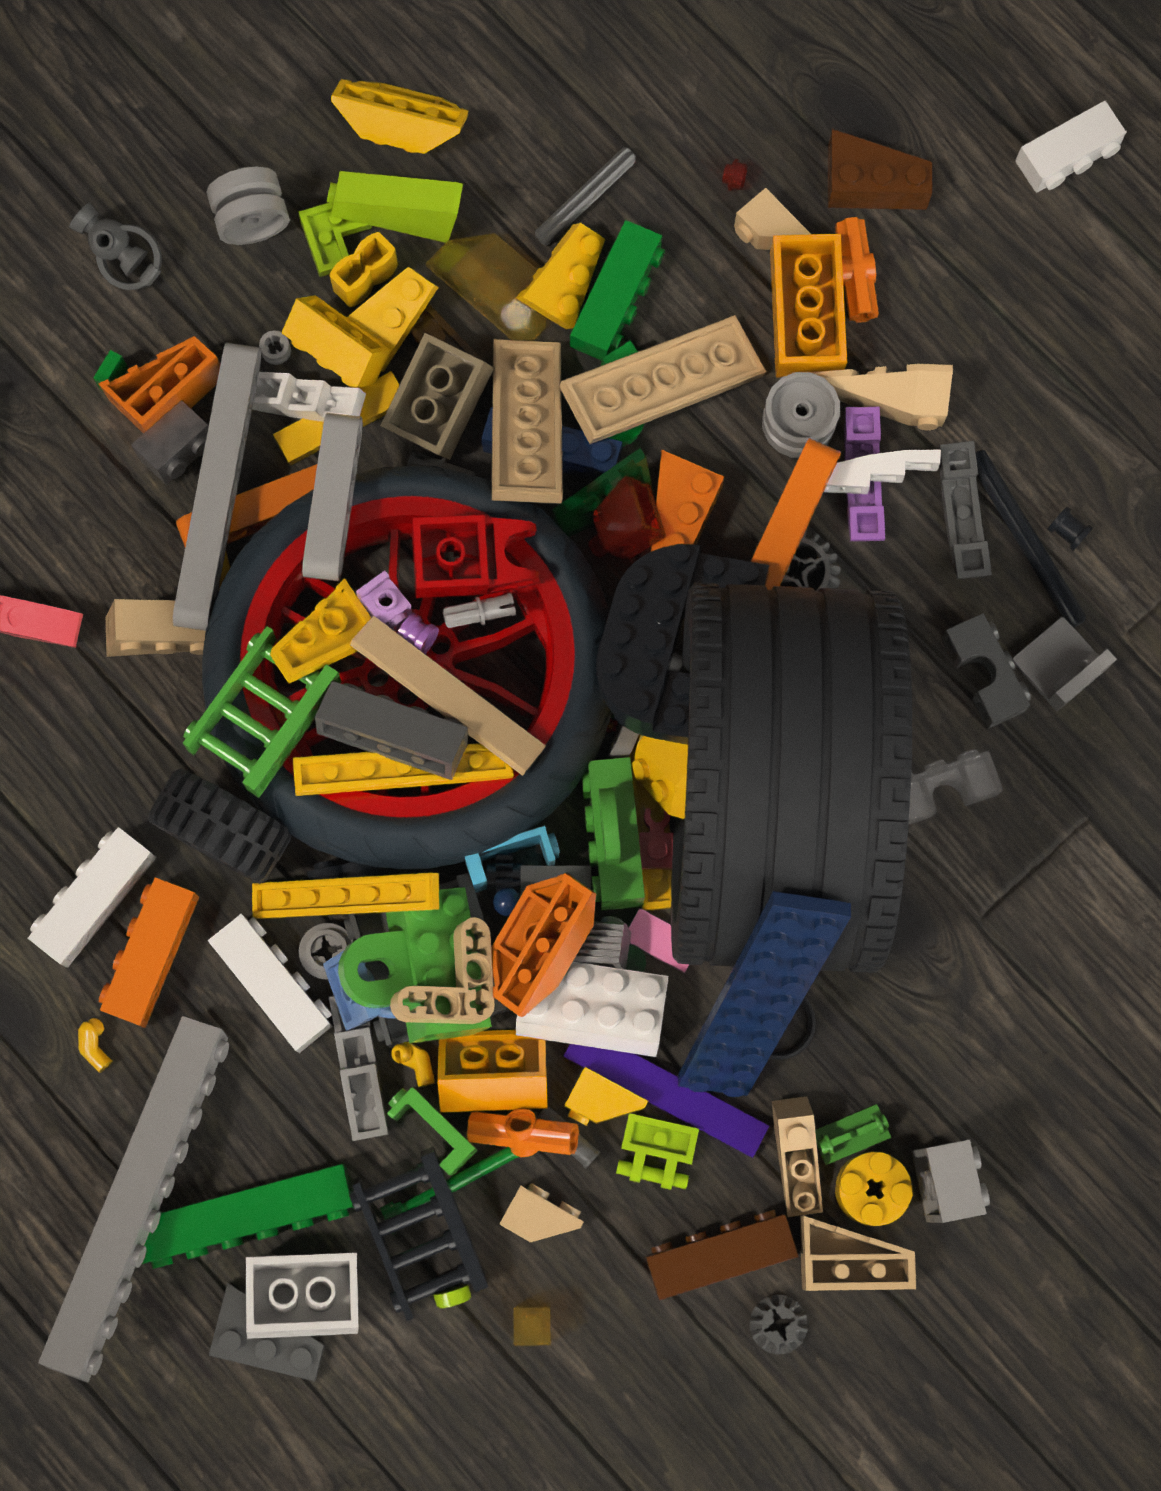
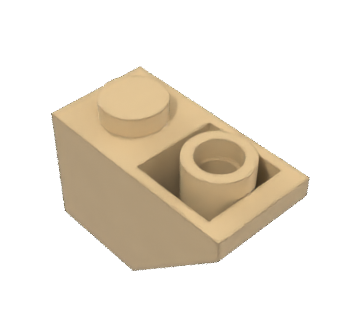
M531 1183L528 1189L520 1186L500 1225L527 1241L534 1242L580 1229L584 1221L578 1219L581 1211L563 1201L557 1207L547 1201L548 1192Z

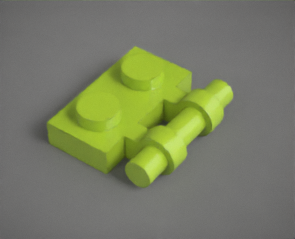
M629 1113L621 1149L635 1152L633 1163L619 1160L616 1174L630 1177L629 1181L640 1183L641 1179L659 1183L661 1188L669 1190L672 1187L686 1189L689 1175L676 1173L675 1171L677 1162L692 1165L699 1129ZM646 1155L667 1159L665 1169L645 1166Z

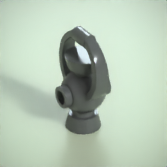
M88 202L73 218L69 228L80 234H88L89 247L96 255L97 265L103 277L112 285L125 290H138L146 286L150 287L162 272L160 269L162 253L156 238L148 230L138 225L121 224L114 219L108 218L99 220L97 218L99 213ZM127 231L135 232L144 237L149 242L154 254V264L151 263L139 278L140 282L127 283L116 278L109 270L106 260L119 259L121 262L120 268L128 277L144 260L148 251L138 246L134 248L129 246Z

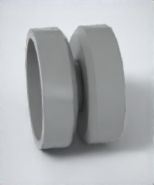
M257 166L230 171L215 179L206 191L212 213L216 214L214 221L219 238L227 244L243 245L267 240L284 230L290 221L284 199L281 198L282 192L277 174L269 168Z
M795 372L782 377L772 386L762 415V429L768 443L779 453L791 458L800 457L809 438L828 445L840 417V400L835 388L825 378L811 372Z

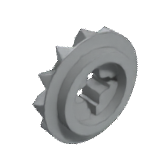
M322 923L309 929L303 936L299 945V958L309 974L319 979H328L323 966L327 962L324 956L319 957L318 955L313 956V954H317L318 951L323 949V937L326 938L331 947H342V949L332 954V958L345 950L353 940H349L347 931L343 927L333 923Z

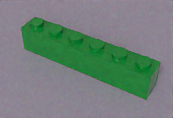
M345 1164L163 1212L161 1213L156 1230L153 1233L149 1232L144 1245L147 1250L142 1264L151 1263L152 1269L174 1264L172 1257L186 1253L187 1260L209 1254L207 1247L221 1244L222 1249L226 1250L244 1245L243 1237L257 1234L259 1241L279 1235L278 1228L292 1224L293 1231L314 1226L313 1218L327 1215L329 1222L349 1216L348 1209L354 1208L349 1196L352 1188L347 1167Z

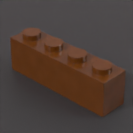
M774 1209L755 1215L756 1223L742 1227L741 1221L738 1220L720 1226L721 1233L708 1237L706 1231L685 1237L687 1244L673 1248L672 1242H667L652 1247L653 1255L646 1256V1261L658 1300L797 1258V1250L786 1215L776 1216Z

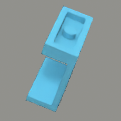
M545 826L520 833L508 841L484 851L491 852L479 857V853L465 856V863L475 892L486 890L488 886L481 862L496 858V854H509L540 844L546 865L555 866V859L560 858V850L555 834H547Z

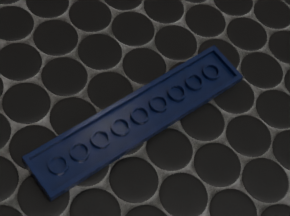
M772 892L678 1073V1087L689 1088L694 1092H721L729 1097L747 1096L850 920L851 903Z

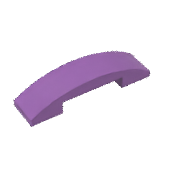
M846 407L844 428L845 461L880 453V407ZM870 481L868 494L846 493L850 541H884L885 522L881 482Z

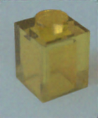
M515 1306L513 1308L514 1346L551 1345V1306Z

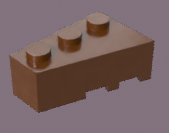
M832 129L828 144V208L927 210L932 195L931 161Z

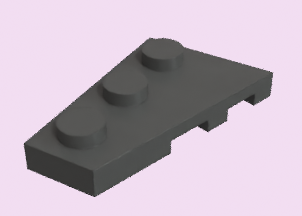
M230 1282L227 1283L209 1356L316 1381L325 1344L313 1336L247 1339L246 1294Z

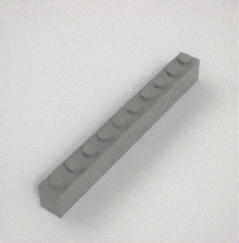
M182 1016L39 1359V1364L85 1382H89L91 1375L94 1376L99 1371L103 1360L101 1350L105 1340L110 1339L115 1332L118 1318L115 1317L120 1304L125 1303L132 1289L130 1279L135 1267L139 1268L143 1263L147 1250L144 1245L149 1232L153 1233L159 1224L161 1212L158 1210L163 1198H168L173 1189L175 1178L172 1176L177 1164H181L187 1155L189 1144L186 1141L191 1129L195 1130L200 1123L202 1117V1109L200 1107L205 1095L209 1096L216 1082L214 1073L219 1062L222 1063L228 1054V1037L222 1029Z

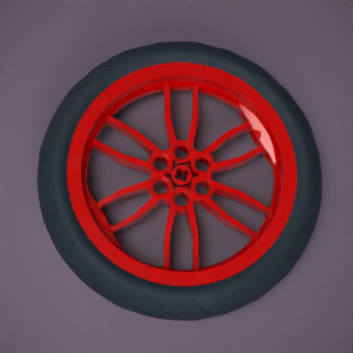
M424 465L382 467L357 473L344 556L346 557L373 545L390 542L388 575L399 589L401 540L412 539V518L484 515L485 517L525 520L536 524L537 531L534 536L512 542L505 548L504 552L511 564L539 571L540 582L528 587L487 594L480 597V600L512 593L513 600L516 599L525 620L495 634L458 642L456 636L470 624L448 628L444 622L442 625L436 626L439 629L438 635L429 651L425 654L478 695L494 699L532 720L527 732L546 746L525 774L522 776L513 769V778L467 782L461 786L433 794L430 791V785L421 786V791L417 796L389 795L388 789H379L376 792L366 790L296 796L293 758L313 756L309 747L328 738L317 734V730L314 728L309 732L306 731L260 798L245 788L242 783L245 779L243 772L224 760L235 781L263 813L287 827L290 834L318 851L347 861L373 867L416 870L457 864L466 861L465 856L479 853V857L491 852L484 851L502 844L520 833L532 830L568 797L582 779V776L587 772L589 761H594L612 715V711L606 703H603L600 696L596 667L598 650L610 607L593 569L578 546L550 516L534 503L493 501L491 480L445 467ZM313 490L287 505L252 536L236 557L220 586L208 619L203 648L202 686L206 710L248 653L246 650L247 645L256 633L259 632L261 634L266 626L273 629L277 638L273 645L275 646L278 643L284 623L296 626L305 619V617L290 609L306 587L314 590L324 598H327L336 590L320 579L303 577V557ZM437 597L423 598L420 609H412V613L419 615L422 622L426 625L431 624ZM532 631L536 632L546 650V676L538 707L531 706L493 682L454 668L459 662L499 650ZM440 642L450 645L449 651L445 654H436L432 649ZM358 651L351 655L365 660L363 666L339 673L342 681L340 684L349 683L357 687L362 686L366 693L375 696H388L395 703L407 707L416 706L427 710L430 706L419 697L412 704L406 705L399 701L400 697L404 693L411 691ZM264 658L252 675L279 692L275 684V664ZM383 674L388 677L386 684L383 686L375 687L370 684L371 679L375 675ZM245 687L242 688L232 702L233 706L272 731L274 729L280 730L287 720L285 713ZM306 687L287 698L293 702L295 700L300 701L307 692ZM224 716L221 717L211 731L212 735L250 760H258L266 750L264 742Z

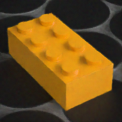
M841 234L773 235L770 261L776 378L795 372L812 373L845 370L847 348Z

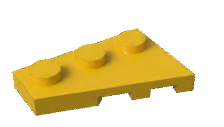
M582 223L573 224L551 252V258L544 267L536 271L532 276L533 281L518 294L516 299L564 329L574 328L605 238Z
M407 267L346 317L391 350L381 370L382 372L385 371L439 288L410 267Z
M344 578L336 586V590L320 601L307 618L294 626L271 649L270 656L290 684L323 668L326 664L330 665L357 652L356 649L350 646L351 641L371 619V616Z

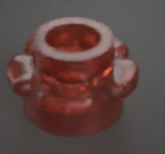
M735 159L732 164L727 163L724 169L722 183L727 184L728 191L730 192L732 189L742 190L745 184L748 165L740 163L739 159Z

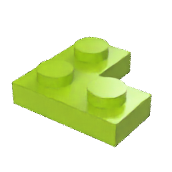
M326 203L298 212L319 277L329 275L333 267L341 259L349 256L343 240L344 236L372 228L371 225L331 216L332 203Z

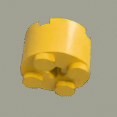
M869 1152L849 1159L841 1167L836 1180L835 1195L839 1207L848 1218L863 1225L882 1226L894 1222L904 1214L913 1196L911 1179L907 1170L897 1159L885 1153ZM869 1180L872 1183L879 1182L881 1187L878 1189V1198L875 1195L867 1196L865 1191L869 1189L867 1183Z

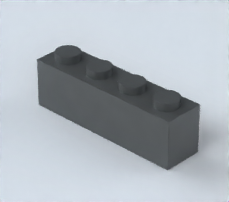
M332 681L315 715L316 730L319 735L368 752L377 753L391 760L449 780L453 779L468 745V727L463 726L459 721L452 718L442 719L430 715L420 707H407L395 703L393 699L385 695L375 696L363 692L357 686L349 683L340 684Z

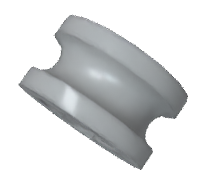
M269 331L260 339L259 347L261 348L262 357L266 362L278 365L288 360L291 354V347L288 338L282 332ZM275 341L280 342L282 351L276 350L277 354H271L268 345L271 343L274 346Z

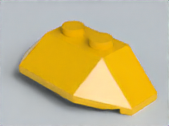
M341 79L331 96V102L360 138L370 140L378 145L402 148L410 153L418 152L425 154L459 134L469 112L444 98L381 82H352L351 80Z
M641 735L637 744L634 761L632 762V774L669 815L685 819L688 745Z

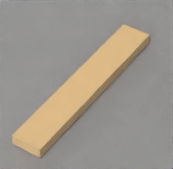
M375 616L352 639L350 646L444 717L455 719L463 726L468 727L469 736L522 776L544 750L546 745Z

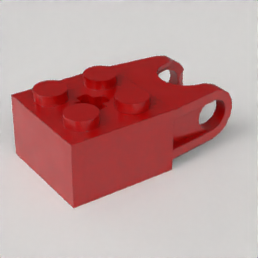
M484 515L412 518L416 598L487 595L539 583V571L511 564L504 552L505 548L512 542L534 536L537 531L536 524L525 520L485 517ZM448 551L454 552L453 557H459L454 562H448L446 559H443Z

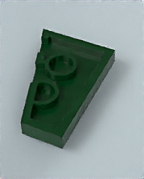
M641 448L552 509L555 522L569 537L655 499L646 456Z

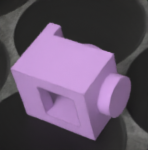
M383 571L356 591L357 597L371 618L375 616L393 631L399 630L405 619L412 614L411 604L391 581L386 571ZM387 598L393 601L389 606H382L380 604Z

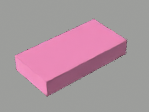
M639 908L629 926L631 931L630 944L685 973L689 964H678L672 956L671 925Z

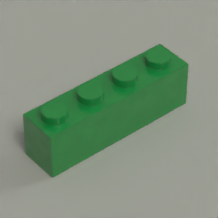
M625 220L570 334L571 348L602 361L603 357L621 347L624 336L621 335L625 324L629 326L632 324L638 309L634 304L639 295L645 296L651 283V278L648 275L652 267L658 268L663 259L665 249L661 248L662 235Z

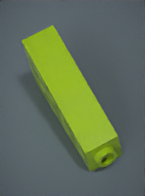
M340 171L338 182L330 183L327 202L333 204L331 212L333 217L448 243L458 214L463 184L450 181Z

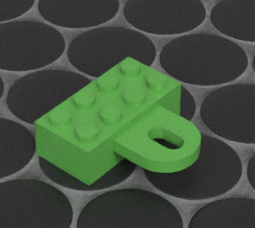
M630 757L589 761L588 771L582 776L581 780L583 799L590 798L591 806H585V821L587 833H594V841H588L590 866L591 868L597 867L598 876H592V891L596 893L595 902L601 903V911L642 907L645 894Z
M465 887L439 890V910L386 912L389 932L368 934L358 938L345 948L339 960L338 974L344 991L353 1001L368 1008L390 1007L393 995L408 986L456 987L454 930L457 925L471 918ZM471 929L466 931V936L472 937L473 941H475V936ZM471 949V950L467 951L466 954L469 955V954H471V953H478V952H477V951H476V952H472V949ZM374 961L385 963L389 970L388 978L376 981L363 980L358 974L359 963ZM469 961L466 967L468 975L472 979L479 980L481 977L480 966L476 962ZM481 986L476 987V988H468V989H469V990L476 989V992H477V991L481 990ZM439 995L435 999V1007L438 1012L447 1015L450 1011V1002L444 996ZM406 998L402 1002L403 1005L408 1006L412 1010L418 1006H424L425 1000L420 1003H412ZM475 1000L470 1002L471 1008H476L477 1012L482 1010V1006L476 1004ZM490 1017L476 1024L406 1022L409 1044L475 1035L492 1027Z

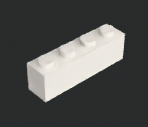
M119 827L114 832L109 831L98 844L100 850L92 860L88 858L79 866L75 873L78 877L70 887L65 886L56 894L53 899L55 905L47 915H40L30 928L32 933L28 939L59 964L67 968L157 858Z
M240 914L211 937L208 942L294 1050L301 1053L333 1027L328 1021L332 1013L320 999H317L315 1002L312 1001L305 992L310 986L298 971L293 975L284 966L288 959L276 944L269 947L262 936L267 932L254 917L248 921L244 915Z

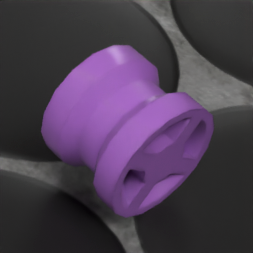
M412 613L405 619L397 634L426 654L436 640L439 629L433 624L426 625L422 622L419 615Z

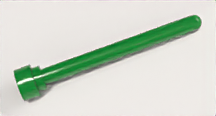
M506 1147L450 1177L447 1180L452 1193L519 1156L514 1155L510 1147ZM432 1187L404 1203L399 1201L394 1204L391 1201L380 1207V1210L386 1220L430 1202V1197L435 1196V1192Z

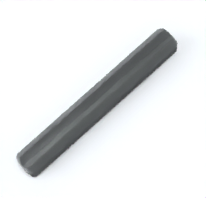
M623 147L536 229L535 237L544 246H548L635 163V154L627 147Z

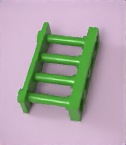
M266 626L261 634L258 632L251 638L246 649L248 653L199 721H192L183 736L185 738L183 745L192 755H195L202 745L242 771L245 778L242 783L247 791L260 798L315 720V715L331 682H342L338 671L326 664L321 672L315 671L298 679L306 684L307 692L300 701L295 700L293 702L253 676L252 674L264 658L275 664L270 653L277 638L273 629ZM243 687L285 713L287 720L280 730H270L232 705V702ZM222 716L264 742L266 750L258 760H250L210 734Z

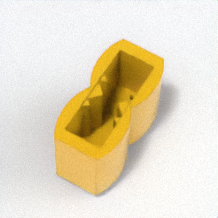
M380 232L367 236L357 246L354 254L344 257L333 267L330 273L333 291L349 307L363 302L370 295L374 285L383 283L395 272L398 266L395 247Z

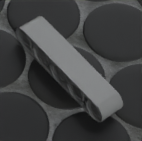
M326 413L303 557V577L340 581L362 438V416Z

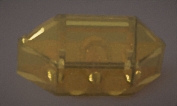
M495 233L449 240L426 263V266L511 340L533 341L546 328L545 316L516 299L518 294L533 281L532 276L536 273L537 269Z

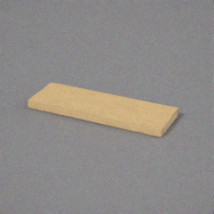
M736 315L563 380L559 387L589 444H593L762 378L766 370Z
M494 339L492 500L562 503L561 389L559 387L561 383V343Z

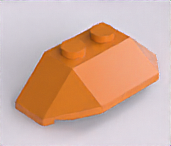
M567 873L526 886L491 947L495 985L493 987V997L519 1017H524L561 983L594 926L596 893Z

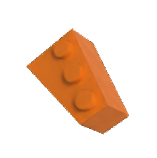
M195 336L157 354V359L141 367L135 365L127 369L129 373L111 382L107 379L98 383L109 401L143 434L181 400L189 408H192L217 385L221 363L217 356Z
M664 450L661 451L651 552L675 544H697L722 490L724 476Z

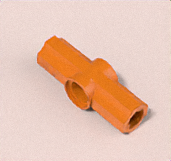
M858 217L845 218L843 221L836 223L835 233L841 234L843 287L849 321H855L856 323L868 322L871 319L877 318L879 314L874 286L876 282L875 259L873 253H869L865 220Z
M516 1109L508 1115L476 1111L471 1112L468 1119L467 1138L469 1142L510 1147L511 1152L519 1157H529L538 1151L571 1155L575 1154L578 1147V1124L536 1119L535 1114L528 1109Z

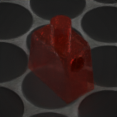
M625 476L594 511L593 520L598 534L589 541L588 545L592 553L597 557H603L608 553L627 560L664 539L666 533L650 485Z

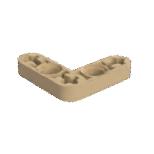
M476 917L469 918L457 925L454 930L456 987L408 986L399 990L393 995L390 1002L391 1012L398 1020L417 1023L476 1024L492 1015L495 1004L493 997L491 936L489 927L483 920ZM471 929L473 934H477L478 939L473 941L472 937L466 936V931ZM471 949L472 952L479 951V953H471L469 955L466 954V952ZM469 961L476 962L480 966L481 977L479 980L472 979L468 975L466 967ZM481 986V990H479V991H477V992H476V989H472V990H469V989H468V988H476V987ZM439 995L444 996L450 1002V1011L447 1015L441 1014L435 1007V999ZM406 998L412 1003H420L425 1000L424 1006H418L412 1010L408 1006L403 1005L402 1001ZM475 1000L476 1004L482 1006V1010L477 1012L476 1008L470 1007V1002Z

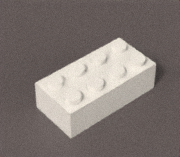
M572 962L561 983L552 993L524 1017L517 1015L516 1035L656 1057L669 976Z

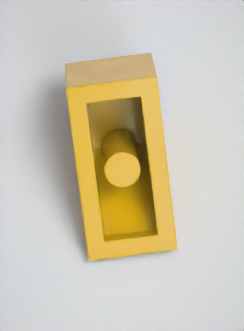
M585 1067L566 1101L565 1107L570 1109L568 1117L587 1126L589 1120L597 1124L643 1110L648 1101Z

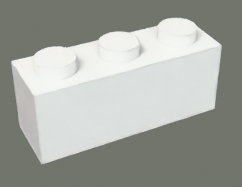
M1103 101L1022 146L1015 162L1036 193L1046 187L1048 190H1052L1059 186L1065 180V177L1073 172L1077 175L1089 169L1093 165V161L1103 156L1104 159H1107L1116 154L1121 149L1120 144L1127 132L1107 102Z

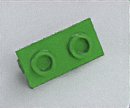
M876 1104L815 1130L816 1144L825 1165L891 1138L888 1131L889 1124L885 1115L881 1114Z

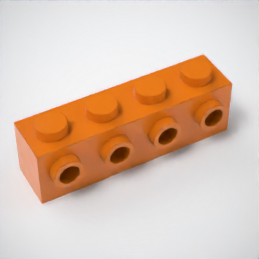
M156 877L152 885L147 884L140 899V903L143 904L138 917L134 916L127 929L126 936L130 938L125 950H119L115 957L113 969L116 972L111 984L106 983L99 997V1003H102L100 1011L146 1028L199 900V896L195 892Z

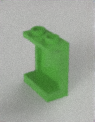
M413 1087L409 1091L402 1088L389 1101L388 1104L392 1108L387 1114L392 1119L398 1121L412 1107L454 1148L439 1164L450 1176H454L478 1151Z

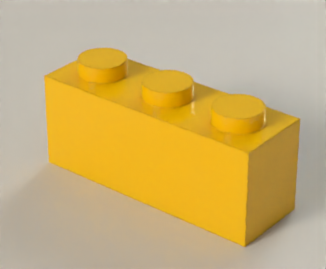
M316 295L296 298L282 330V334L292 341L291 343L295 348L308 352L317 359L316 362L321 367L334 371L342 377L343 383L352 388L374 385L391 351Z

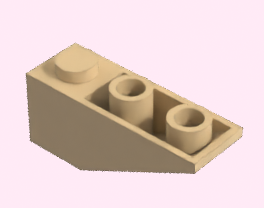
M806 1096L772 1101L775 1137L787 1217L822 1213L814 1114L809 1100Z

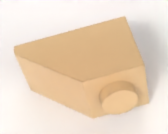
M767 188L736 212L734 227L737 235L743 242H750L756 249L770 250L773 235H811Z

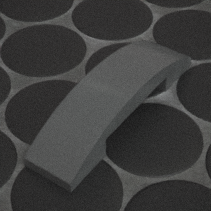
M974 441L941 444L939 450H941L940 478L948 543L956 579L991 576L988 542L984 541L976 476L978 475Z

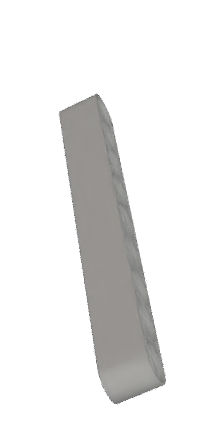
M225 343L174 604L173 626L206 631L208 619L218 595L260 370V347Z

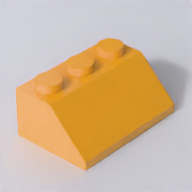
M516 1030L481 1031L470 1036L440 1039L438 1052L440 1112L547 1109L546 1040L517 1036Z

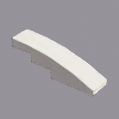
M259 372L252 409L293 418L324 422L326 413L360 416L366 393L360 388L331 387L323 380L296 379L290 373Z
M901 450L871 454L838 462L824 492L868 494L870 481L902 483L905 470L937 471L940 465L941 450Z

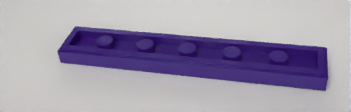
M570 1044L563 1056L583 1068L586 1067L631 1091L655 1107L751 1158L754 1157L769 1128V1125L707 1092H694L689 1088L678 1087L677 1076L636 1054Z

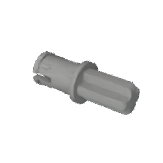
M512 593L480 600V597H476V601L449 606L443 609L445 624L448 628L477 622L485 625L486 620L516 615L515 606L500 607L514 603Z

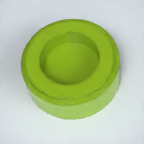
M459 1284L433 1294L436 1307L448 1308L470 1300L471 1293L468 1284Z

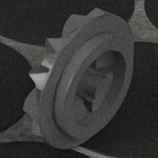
M784 1295L768 1296L761 1300L753 1309L750 1317V1331L755 1342L763 1350L772 1354L791 1353L803 1343L808 1331L807 1316L801 1305L794 1299ZM773 1309H775L776 1314H779L781 1319H794L785 1326V1340L776 1330L764 1331V1329L774 1323Z

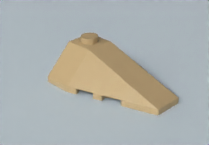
M910 364L907 365V371L890 372L886 366L875 367V370L866 373V375H859V372L853 369L812 372L825 378L835 388L840 402L855 407H880V416L908 426H918V429L934 430L943 426L948 414L953 365Z

